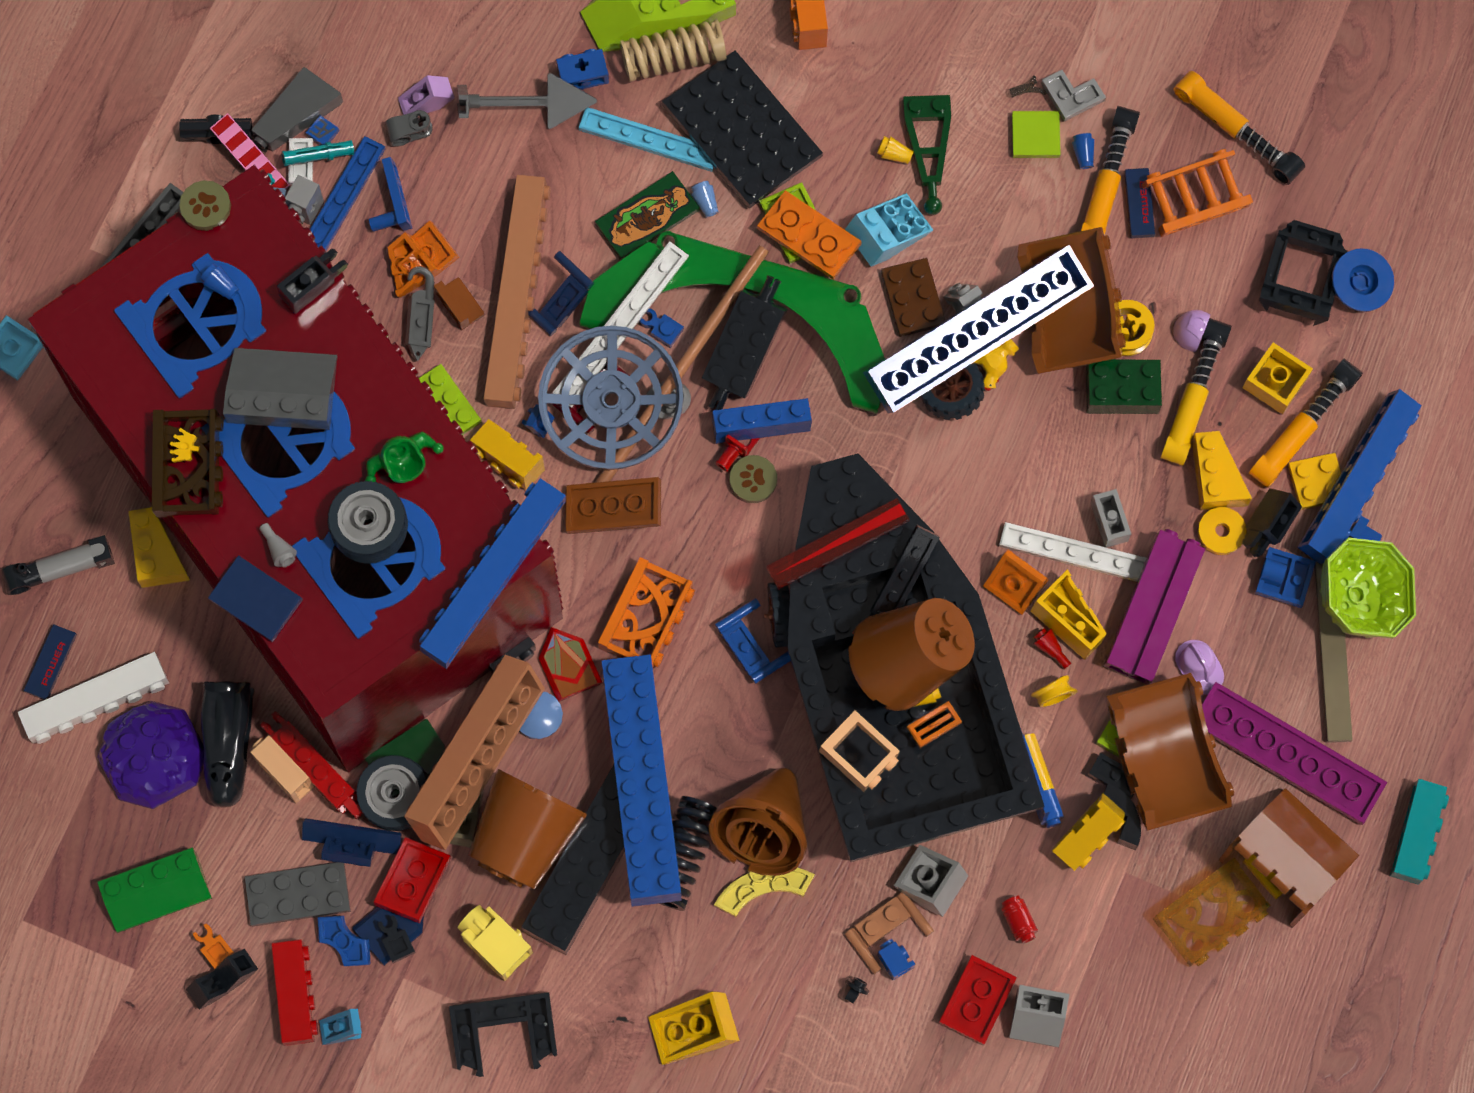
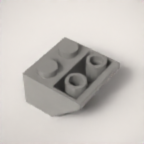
M1019 985L1009 1038L1059 1048L1069 994Z

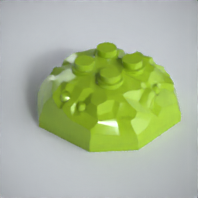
M1347 538L1325 559L1320 578L1322 606L1325 608L1326 613L1332 617V623L1339 626L1343 633L1364 636L1366 638L1382 637L1393 639L1415 618L1414 567L1392 542Z

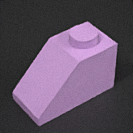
M429 75L398 97L403 115L417 110H422L426 113L436 111L454 99L448 77Z

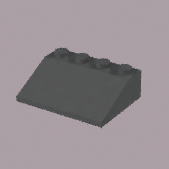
M234 348L223 409L226 422L330 430L338 356L332 354Z

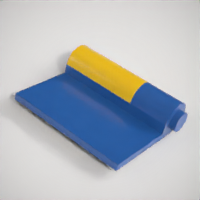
M1035 733L1023 735L1045 806L1044 809L1036 811L1041 825H1046L1047 828L1055 827L1061 824L1060 820L1064 818L1059 800Z

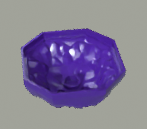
M150 701L131 709L108 724L97 758L120 801L155 809L197 786L204 765V745L185 709Z

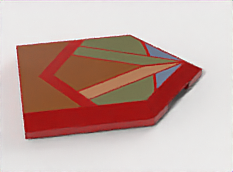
M551 627L539 655V661L558 702L602 684L603 682L584 639Z

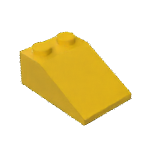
M710 992L648 1017L662 1065L717 1050L740 1041L726 993Z

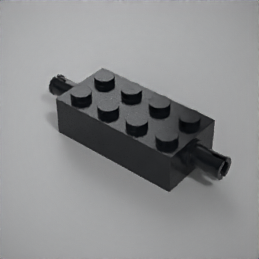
M767 275L760 294L752 293L746 289L740 292L702 376V379L715 384L717 387L708 407L715 408L717 401H719L715 410L723 409L730 393L743 398L749 395L788 310L772 301L781 284L779 279L776 278L770 287L774 277Z

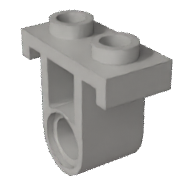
M957 283L948 289L949 293L943 298L958 313L981 299L980 295L983 293L978 285Z

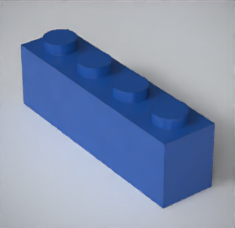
M808 398L714 410L712 414L716 444L724 443L727 434L740 441L811 431L812 418Z

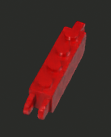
M274 711L271 715L282 727L277 732H274L272 727L263 721L260 724L263 730L305 772L314 787L338 812L344 814L348 811L357 820L363 813L356 804L357 794L353 788L289 721L286 722Z

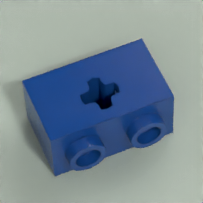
M588 49L582 54H566L560 59H556L559 77L581 90L609 83V74L602 49Z

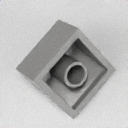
M919 845L894 886L921 907L943 917L967 880L968 874L959 862Z

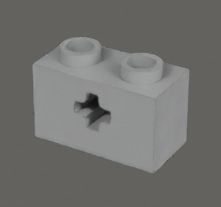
M297 175L285 197L288 208H294L301 219V224L305 222L311 225L324 202L319 184L300 175Z
M1117 489L1093 495L1090 504L1105 548L1128 542L1131 531Z

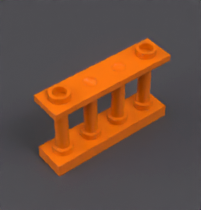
M1226 149L1214 152L1212 154L1213 157L1162 175L1159 171L1146 176L1147 180L1142 184V187L1145 189L1153 186L1165 219L1163 220L1164 224L1158 228L1161 237L1248 208L1253 204L1250 194L1243 196L1242 193H1239L1227 160L1235 155L1234 150L1227 152ZM1217 163L1230 194L1229 201L1221 204L1220 200L1217 201L1206 171V167ZM1197 171L1208 201V209L1202 211L1195 208L1183 176ZM1175 179L1187 211L1185 212V217L1179 219L1173 216L1162 186V182Z

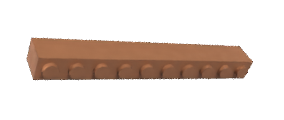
M517 175L484 393V401L488 407L515 409L516 401L520 402L521 387L518 386L519 380L524 378L525 372L522 359L523 356H527L528 342H525L526 333L530 334L531 319H528V313L534 309L532 290L537 288L538 276L535 275L536 266L539 267L541 262V253L538 252L539 244H543L544 230H541L542 222L547 220L545 201L550 199L551 192L545 177Z

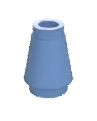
M703 181L691 187L693 192L691 195L706 218L719 213L713 185H710L709 181Z

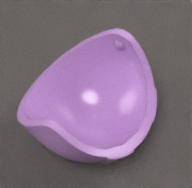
M1191 310L1182 314L1173 327V335L1177 343L1186 350L1196 352L1210 314L1201 310Z

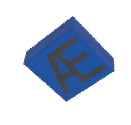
M320 115L307 130L306 135L309 138H313L319 145H325V142H331L339 132V128Z

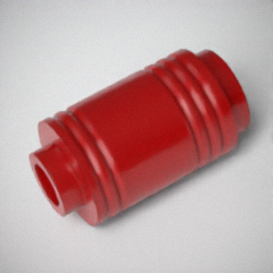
M1014 896L1002 902L1003 908L1001 911L1014 935L1015 941H1021L1024 944L1034 940L1038 929L1024 899H1021L1020 896Z

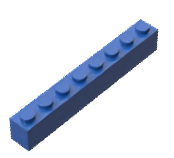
M1401 389L1387 394L1297 547L1319 564H1323L1325 559L1349 537L1352 524L1361 517L1362 507L1374 494L1373 488L1383 479L1386 466L1396 457L1397 453L1395 451L1397 447L1406 440L1408 436L1407 430L1419 417L1418 412L1422 405Z
M541 478L536 484L532 482L524 493L526 499L521 505L517 503L509 515L512 517L507 525L502 524L494 536L497 538L492 546L487 545L480 554L481 562L477 567L472 566L464 578L467 581L462 588L457 587L449 598L452 602L448 608H442L434 619L437 623L431 631L427 629L419 640L421 643L420 651L444 668H448L566 502L565 494Z

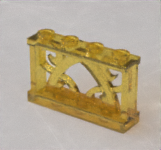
M1234 857L1158 913L1153 920L1172 942L1188 966L1191 967L1193 964H1196L1199 967L1210 958L1207 954L1212 950L1216 949L1219 952L1229 944L1227 939L1235 934L1238 938L1249 929L1247 924L1255 920L1258 923L1268 915L1266 910L1271 905L1245 874ZM1234 873L1245 887L1244 890L1235 892L1230 874ZM1219 888L1221 890L1220 895L1226 892V896L1221 898L1214 897L1213 889ZM1242 895L1251 897L1255 903L1253 911L1249 913L1243 912L1242 906L1248 903L1245 901L1237 902L1236 897ZM1203 896L1212 903H1224L1227 901V913L1223 926L1211 927L1197 924L1202 914L1199 897ZM1192 907L1196 910V916L1193 921L1189 920L1192 915L1186 913L1187 908ZM1235 916L1244 919L1232 928ZM1171 919L1174 923L1185 929L1180 938L1168 924V920ZM1189 932L1195 933L1192 937L1193 945L1197 939L1203 942V947L1200 950L1192 951L1187 948L1186 937ZM1209 936H1221L1210 944Z

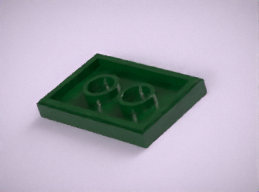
M425 719L373 752L365 760L369 765L381 757L391 755L404 756L418 763L430 776L434 765L438 763L446 747L428 719ZM394 790L392 792V797L395 798L399 796L400 791Z

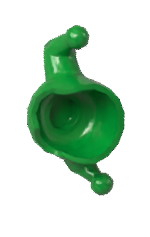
M418 432L409 438L406 436L392 437L386 441L379 453L367 460V477L365 481L376 482L375 474L379 470H385L392 481L397 483L412 481L425 468V458L421 450L428 447L432 448L436 454H440L443 452L444 447L441 443H436L425 432Z

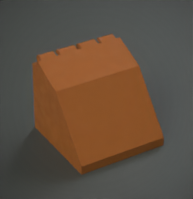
M1285 788L1229 845L1219 858V861L1223 863L1236 850L1246 860L1254 854L1257 858L1251 864L1265 877L1273 871L1276 875L1270 882L1284 895L1290 889L1295 891L1289 899L1302 910L1289 924L1293 928L1360 855Z

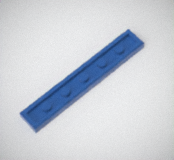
M366 136L362 139L310 228L318 247L323 246L327 251L386 150L384 145Z

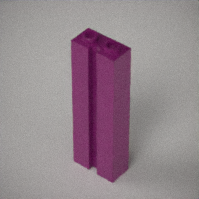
M1169 529L1160 530L1156 534L1103 665L1104 667L1146 685L1153 682L1206 549L1201 547L1198 541L1188 538L1185 542L1178 539V533Z

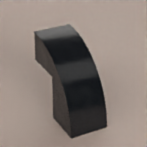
M1108 783L1104 794L1125 812V823L1117 844L1136 851L1141 838V821L1138 811L1132 800L1121 789Z
M243 949L227 956L213 972L195 979L186 991L200 1010L237 988L251 977L258 968L247 951Z

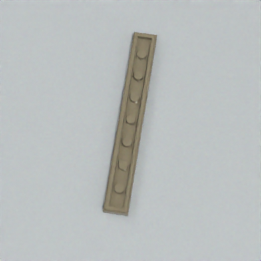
M1316 562L1315 580L1327 743L1352 742L1345 633L1342 632L1339 626L1332 623V617L1326 613L1325 608L1322 606L1320 578L1323 564Z

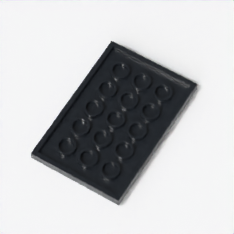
M735 50L726 56V60L717 62L664 99L662 106L750 209L760 200L823 156V152Z

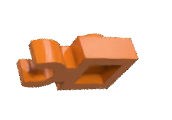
M204 924L207 935L200 937L194 932L193 936L199 943L205 944L200 951L213 968L216 969L227 956L234 954V952L220 934L213 938L212 928L208 924Z

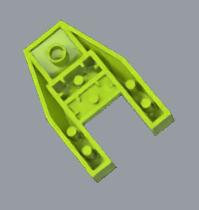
M593 0L580 11V14L598 49L608 52L621 50L620 40L628 41L630 38H634L639 45L640 37L646 35L651 41L653 33L657 32L663 38L666 30H671L675 35L676 29L679 27H683L688 33V27L691 24H695L700 31L702 22L706 21L712 26L711 23L715 19H718L720 23L735 16L736 2L735 0H690L680 4L679 0Z

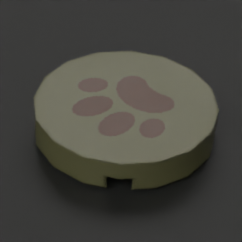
M203 180L195 182L185 189L181 195L179 207L182 217L189 226L197 230L207 231L222 225L230 215L231 202L227 191L221 185L214 181Z
M748 455L740 458L733 465L730 472V487L733 493L743 501L759 503L767 500L775 491L777 472L774 465L768 459L759 455Z

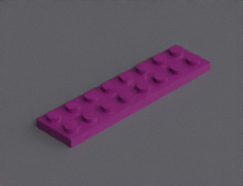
M1215 682L1202 704L1208 732L1213 735L1214 739L1360 825L1365 823L1388 783Z

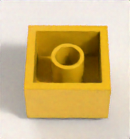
M1273 342L1247 378L1243 389L1283 415L1309 378L1313 368Z

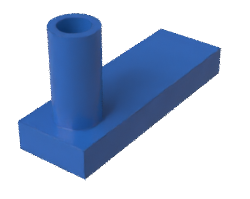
M391 157L384 158L382 163L394 211L369 218L370 227L373 232L394 225H399L403 231L413 229L397 165Z

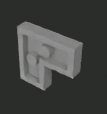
M1060 70L1042 79L1041 82L1064 122L1104 102L1106 99L1094 78L1073 88L1064 71Z

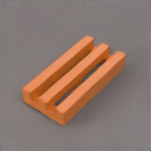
M948 701L908 725L907 730L912 734L918 747L922 748L960 725L962 720ZM949 710L950 713L916 732L915 728L943 711ZM952 717L954 718V721L923 740L920 738Z

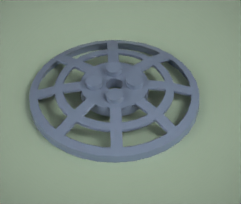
M602 326L585 330L561 345L552 355L543 371L538 394L539 411L543 425L557 447L567 456L583 465L607 470L624 469L638 465L659 452L671 439L678 426L684 399L679 371L663 346L638 330L621 326ZM607 335V350L592 353L581 361L570 351L573 347L587 339ZM617 335L637 339L651 347L654 351L644 361L632 353L617 350ZM564 357L573 368L565 379L562 394H548L547 389L551 375L558 362ZM608 358V370L600 372L595 376L586 367L596 360ZM617 358L629 360L639 367L628 376L623 372L617 371ZM660 358L665 361L672 374L676 394H662L659 380L652 370V366ZM580 374L588 382L583 395H569L574 379ZM645 374L648 375L652 382L655 395H640L636 383ZM610 393L616 394L619 398L617 404L613 406L605 403V398ZM547 403L562 405L564 418L572 430L562 440L558 437L550 422ZM662 404H676L672 423L663 438L659 440L651 430L659 418ZM569 405H583L588 415L578 426L571 416ZM640 405H654L652 416L646 426H644L636 418ZM594 424L607 428L606 442L596 440L586 435L585 432ZM629 424L638 432L629 439L616 442V428ZM580 438L591 446L606 449L605 463L584 458L572 451L569 446ZM643 438L653 447L647 453L635 459L615 463L616 449L631 446Z

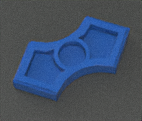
M344 916L318 917L319 943L333 946L341 955L344 966L371 964L369 939L355 936L348 929Z

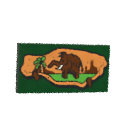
M672 171L596 220L595 225L622 260L645 243L652 242L661 233L669 231L700 211V207Z

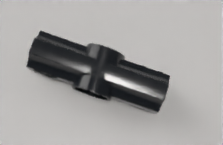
M208 115L206 119H180L179 131L181 141L205 140L211 144H223L210 129L223 115ZM233 118L252 140V119Z

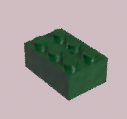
M1111 359L1087 364V414H1159L1162 407L1161 360Z

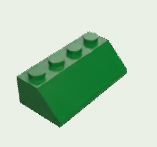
M193 847L97 882L104 904L117 933L212 899L197 852Z

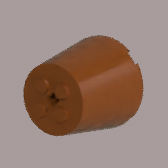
M932 598L876 614L861 621L852 633L854 637L852 645L849 646V660L856 681L873 701L878 700L886 705L885 708L889 710H907L923 701L970 662L975 647L974 634L968 619L956 605L945 599Z
M498 769L468 855L478 860V866L488 872L504 878L520 888L525 884L536 889L585 820L587 814Z

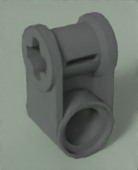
M422 110L402 116H395L385 122L392 146H403L409 142L427 138L433 131L428 113Z

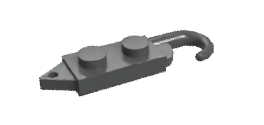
M422 266L411 269L407 278L408 281H411L417 273L422 274L425 278L424 290L412 293L408 302L405 345L409 347L415 362L421 358L426 349L431 347L434 313V276L430 270Z

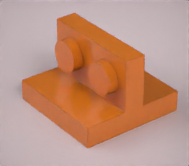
M1008 549L983 586L1023 615L1033 599L1049 580Z

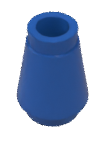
M1091 133L1073 136L1071 144L1080 169L1094 167L1095 139L1092 138Z
M214 263L205 270L200 278L204 282V286L226 297L228 300H231L239 291V288L221 266L217 267Z

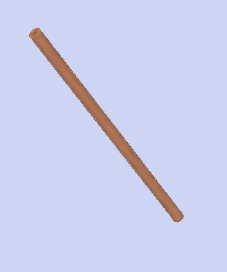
M760 245L757 247L677 363L676 367L680 378L684 376L740 295V292L769 253L764 247ZM671 373L661 386L662 394H671L675 389ZM648 405L638 419L644 426H646L652 416L654 405ZM632 428L625 440L635 436L638 432ZM637 443L618 449L616 451L615 463L624 462ZM604 469L596 482L611 481L619 469Z

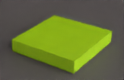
M1012 111L1013 158H1060L1059 111Z

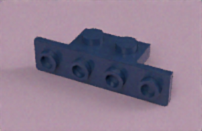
M307 818L303 821L302 840L324 843L321 860L371 867L375 851L397 854L401 846L402 834L400 832Z

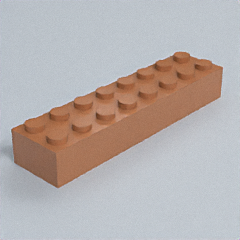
M508 655L503 657L496 666L495 672L488 683L484 685L480 696L471 706L465 720L459 725L455 736L446 746L442 757L434 765L427 781L421 786L417 797L408 807L404 817L421 841L444 850L447 849L545 690L528 662Z

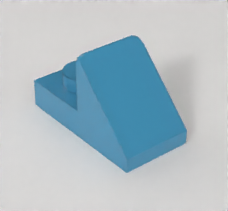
M349 1009L319 1020L323 1045L361 1038V1021L358 1009Z

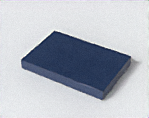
M239 555L208 597L210 601L271 642L275 640L303 601L300 596Z

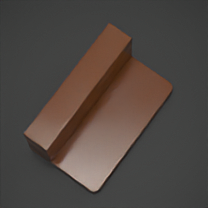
M459 277L447 285H444L442 281L434 285L435 294L461 330L485 315Z

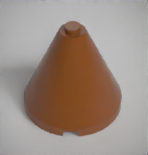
M787 768L776 769L717 807L709 824V833L714 845L724 857L732 863H735L736 859L750 865L748 871L761 875H784L798 868L806 854L807 841L797 778L791 770Z

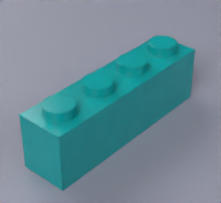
M1418 779L1414 783L1390 877L1417 885L1423 879L1427 880L1431 865H1427L1429 856L1434 855L1437 842L1434 841L1435 833L1440 832L1443 819L1440 818L1441 810L1446 809L1449 795H1446L1447 787L1422 779Z

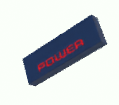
M1149 168L1125 169L1131 238L1155 237L1151 186L1145 189L1142 187V184L1147 180L1146 176L1149 175Z
M53 624L25 686V693L43 700L50 697L77 634L75 632Z

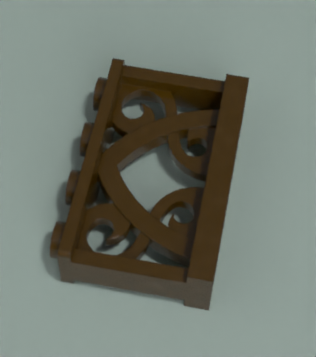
M216 409L153 410L152 512L156 517L219 514V507L223 506V493L219 491V482L223 481V467L219 466V457H222L224 452L223 442L219 441V432L224 429L223 416H219ZM168 421H187L184 430L188 433L195 422L205 421L209 425L207 435H200L202 427L196 428L193 432V435L197 437L194 446L199 447L198 453L202 457L203 463L196 473L186 481L178 469L168 466L169 460L178 457L170 453L169 443L178 442V439L173 437L174 435H184L179 431V428L169 426ZM210 442V448L208 452V450L204 447V444ZM208 473H209V482H208L207 480H204V478L208 475ZM176 475L181 485L178 486L176 480L173 484H169L168 478ZM202 488H206L209 496L204 503L196 504L190 499L188 492L193 490L196 496L201 497L199 491ZM184 496L188 504L167 505V501Z

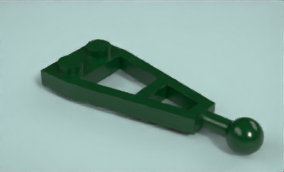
M950 95L903 96L904 123L922 186H927L928 198L924 202V210L930 215H936L942 210V202L937 197V186H940L942 181L951 123ZM944 120L940 147L920 148L913 121ZM938 157L936 175L927 176L923 158Z

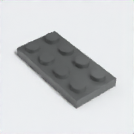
M337 862L245 876L250 924L252 927L351 912L345 863Z

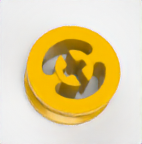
M1122 300V302H1118L1120 316L1127 315L1125 320L1127 328H1123L1124 318L1123 316L1120 317L1121 329L1126 341V347L1122 348V356H1134L1144 351L1150 344L1155 326L1154 318L1150 310L1142 303L1134 300ZM1142 330L1144 334L1139 339L1134 340L1137 332ZM1129 335L1131 336V339L1134 341H1128Z

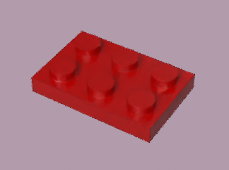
M405 837L377 893L374 905L420 923L450 862L451 856Z
M972 955L939 1024L984 1046L1017 977Z

